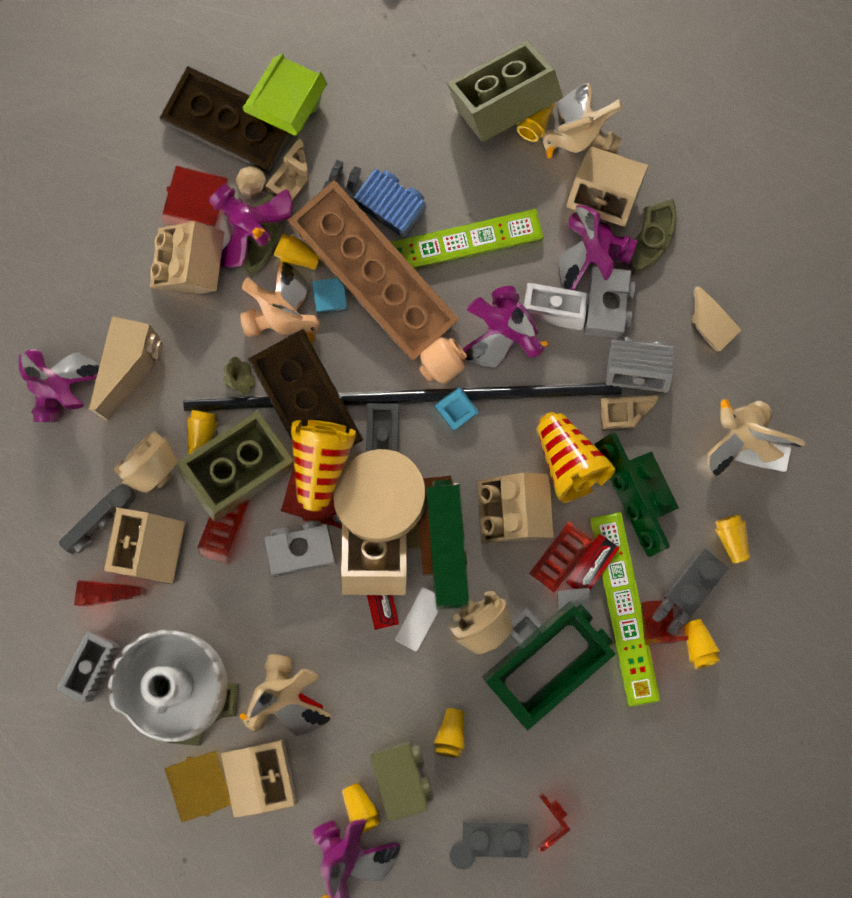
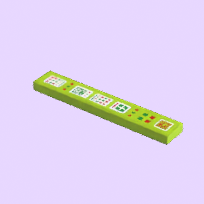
M532 209L391 241V243L416 270L543 241L544 237L537 209Z
M618 512L592 517L589 521L593 540L601 534L619 547L618 552L601 574L627 705L632 707L661 701L622 513Z

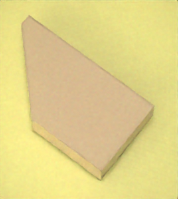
M659 395L601 398L602 431L634 429L658 402Z

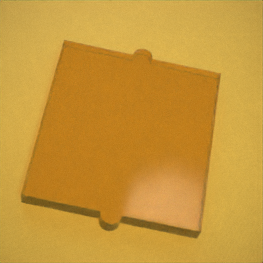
M216 751L196 758L189 756L184 762L164 768L181 823L202 815L209 817L211 812L231 806L229 791Z

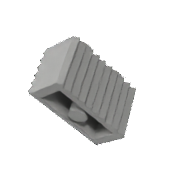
M622 337L617 340L611 339L607 360L606 385L668 392L673 377L675 347L666 346L661 341L640 343L628 337Z
M86 631L56 690L81 703L94 701L93 696L97 695L96 690H99V685L103 684L102 679L106 678L105 673L109 672L108 667L112 666L111 661H114V656L118 655L117 650L121 649L120 645L96 632Z

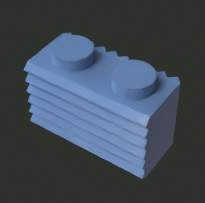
M375 168L354 196V202L360 209L402 238H407L415 224H417L426 211V203L423 201L424 196L412 187H409L407 190L398 184L399 179L387 170L380 172Z

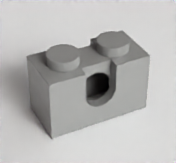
M593 266L590 275L584 334L621 338L624 330H630L632 311H627L626 307L627 299L633 300L635 281H630L631 271L613 269L609 279L604 280L599 267ZM616 298L619 307L617 309L607 308L603 303V299Z
M313 521L302 524L303 530L290 533V528L286 527L272 530L271 536L264 537L271 575L278 577L335 565L336 560L328 525H321V521ZM299 539L307 541V552L302 556L293 555L292 544Z

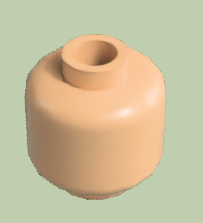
M440 337L420 354V359L423 363L420 371L430 382L436 380L441 384H446L464 370L466 365L464 359L467 358V355L453 338L447 340Z

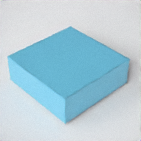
M337 278L312 282L317 314L348 310L345 287Z
M460 386L435 404V408L453 431L479 413Z

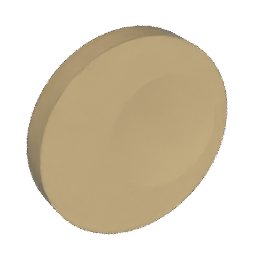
M386 449L368 451L352 459L343 468L334 491V506L342 523L357 537L372 542H387L408 533L421 519L427 502L426 483L417 466L405 455Z

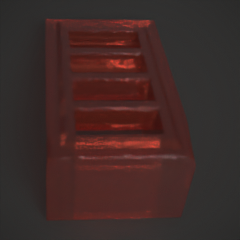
M249 500L235 508L238 509L237 514L229 512L222 517L234 522L232 526L218 520L213 522L209 516L197 546L200 556L229 564L249 506ZM214 530L229 534V536L226 538L213 533ZM210 542L224 546V548L210 545Z
M568 521L529 574L555 593L592 545L593 539ZM567 534L582 544L579 549L565 539ZM559 544L562 545L574 556L570 559L559 551L557 547ZM551 555L555 556L566 565L565 568H560L549 557ZM543 565L559 575L556 580L541 570Z
M79 580L76 585L74 606L89 607L146 596V589L140 586Z

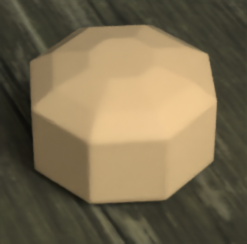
M254 166L243 168L236 178L242 195L251 199L263 195L267 181L261 169Z

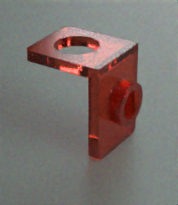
M663 600L644 601L641 603L645 645L673 644L689 641L688 636H675L667 631L670 622L674 619L673 608L660 622H656L652 618L653 613Z
M541 792L538 796L560 823L561 827L536 846L540 853L544 852L571 830L563 820L568 815L557 800L550 803Z

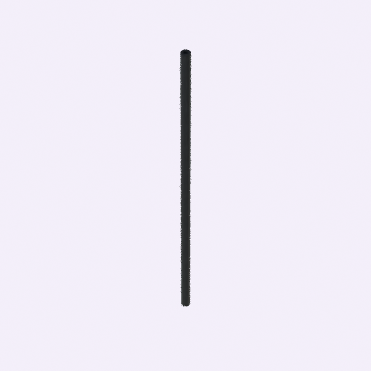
M606 383L462 388L470 400L621 395L622 391L621 387L607 386ZM456 388L348 392L339 394L345 405L439 402ZM268 396L183 399L184 411L274 408Z

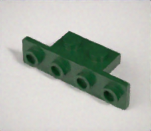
M617 434L607 435L596 442L595 447L614 466L615 473L610 478L612 486L616 490L625 513L631 521L639 538L640 545L643 547L646 555L651 557L670 547L657 518L679 509L652 451L629 460Z

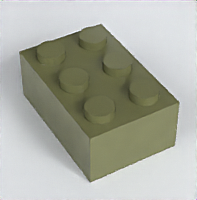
M528 40L447 83L458 113L482 142L495 137L498 133L563 99L555 69Z
M257 410L178 461L177 464L178 472L213 522H216L293 471L294 460Z
M410 740L374 751L370 757L389 822L429 810V801L433 800L434 794L429 777L422 778L419 769L424 766L419 745L413 747Z

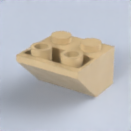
M589 146L576 175L566 207L577 211V205H585L596 210L600 214V219L626 227L632 216L649 165Z
M196 221L158 228V234L154 242L156 247L154 261L150 270V288L191 294L216 292L225 231Z
M523 472L477 481L482 544L532 541L554 537L549 474Z
M117 507L104 571L174 584L186 522Z
M285 739L221 753L234 818L287 808L298 803Z

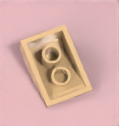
M113 316L111 318L89 410L103 420H109L153 368L155 359L159 360L161 356L163 342L160 341L159 335L149 324Z
M342 523V595H406V534L387 542H372L357 537Z

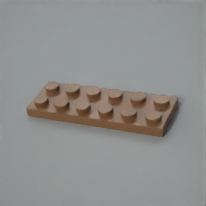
M335 180L287 220L294 231L412 362L459 321V318Z

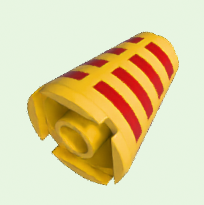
M550 412L540 418V424L537 426L536 431L559 501L567 503L580 499L593 492L591 486L596 482L601 487L613 476L615 468L612 463L563 413L556 414L555 412Z
M302 420L292 422L291 434L297 501L303 504L304 509L321 511L322 507L328 506L354 443L356 431L351 428L349 433H345L346 426L325 421L308 420V426H301Z

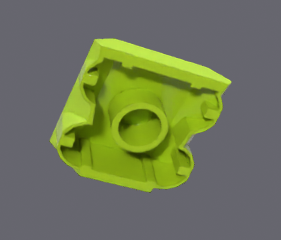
M282 53L272 59L243 106V110L296 136L306 126L310 113L316 112L319 108L321 96L327 86V82L321 71L316 73L285 58Z

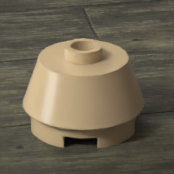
M154 430L132 448L133 450L126 456L125 462L120 460L113 469L121 477L120 482L138 491L147 493L155 486L161 488L172 477L170 471L178 461L167 438H162Z
M494 591L486 592L484 595L486 599L473 603L470 600L469 607L460 608L452 616L456 621L455 624L448 625L453 632V639L477 655L499 648L513 630L506 601L500 599Z

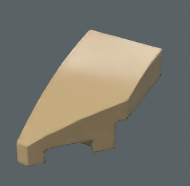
M298 139L284 156V163L265 185V190L270 194L272 193L274 197L281 191L288 189L292 197V205L308 184V170L304 145L301 139Z
M696 287L693 290V296L696 297L694 315H692L691 323L696 324V329L714 351L720 352L742 330L701 287Z

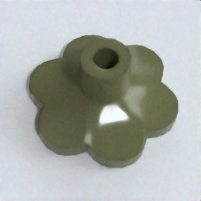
M238 357L230 358L229 363L223 368L226 375L223 378V382L232 390H237L241 395H246L250 392V388L255 386V379L251 375V367L247 362H241Z

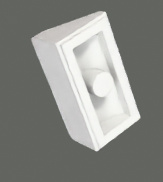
M528 283L524 307L536 323L582 330L589 293Z

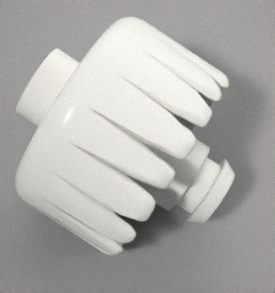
M159 630L156 633L144 634L137 638V642L127 645L122 652L124 656L119 657L113 665L117 673L113 674L109 680V688L115 691L110 696L112 708L125 714L139 732L150 738L165 742L191 739L207 730L218 718L224 707L228 683L223 662L217 652L207 642L195 635L170 630Z

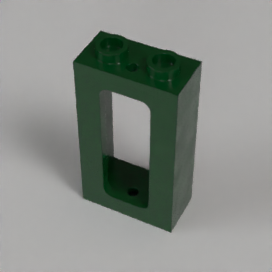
M452 480L433 481V487H427L436 610L469 607L460 484L453 485Z
M568 602L482 676L487 685L527 731L616 655L610 648L614 643L602 628L596 631L589 622L593 617L581 604L576 607L571 602ZM566 626H574L587 641V649L525 702L519 701L506 686V678Z

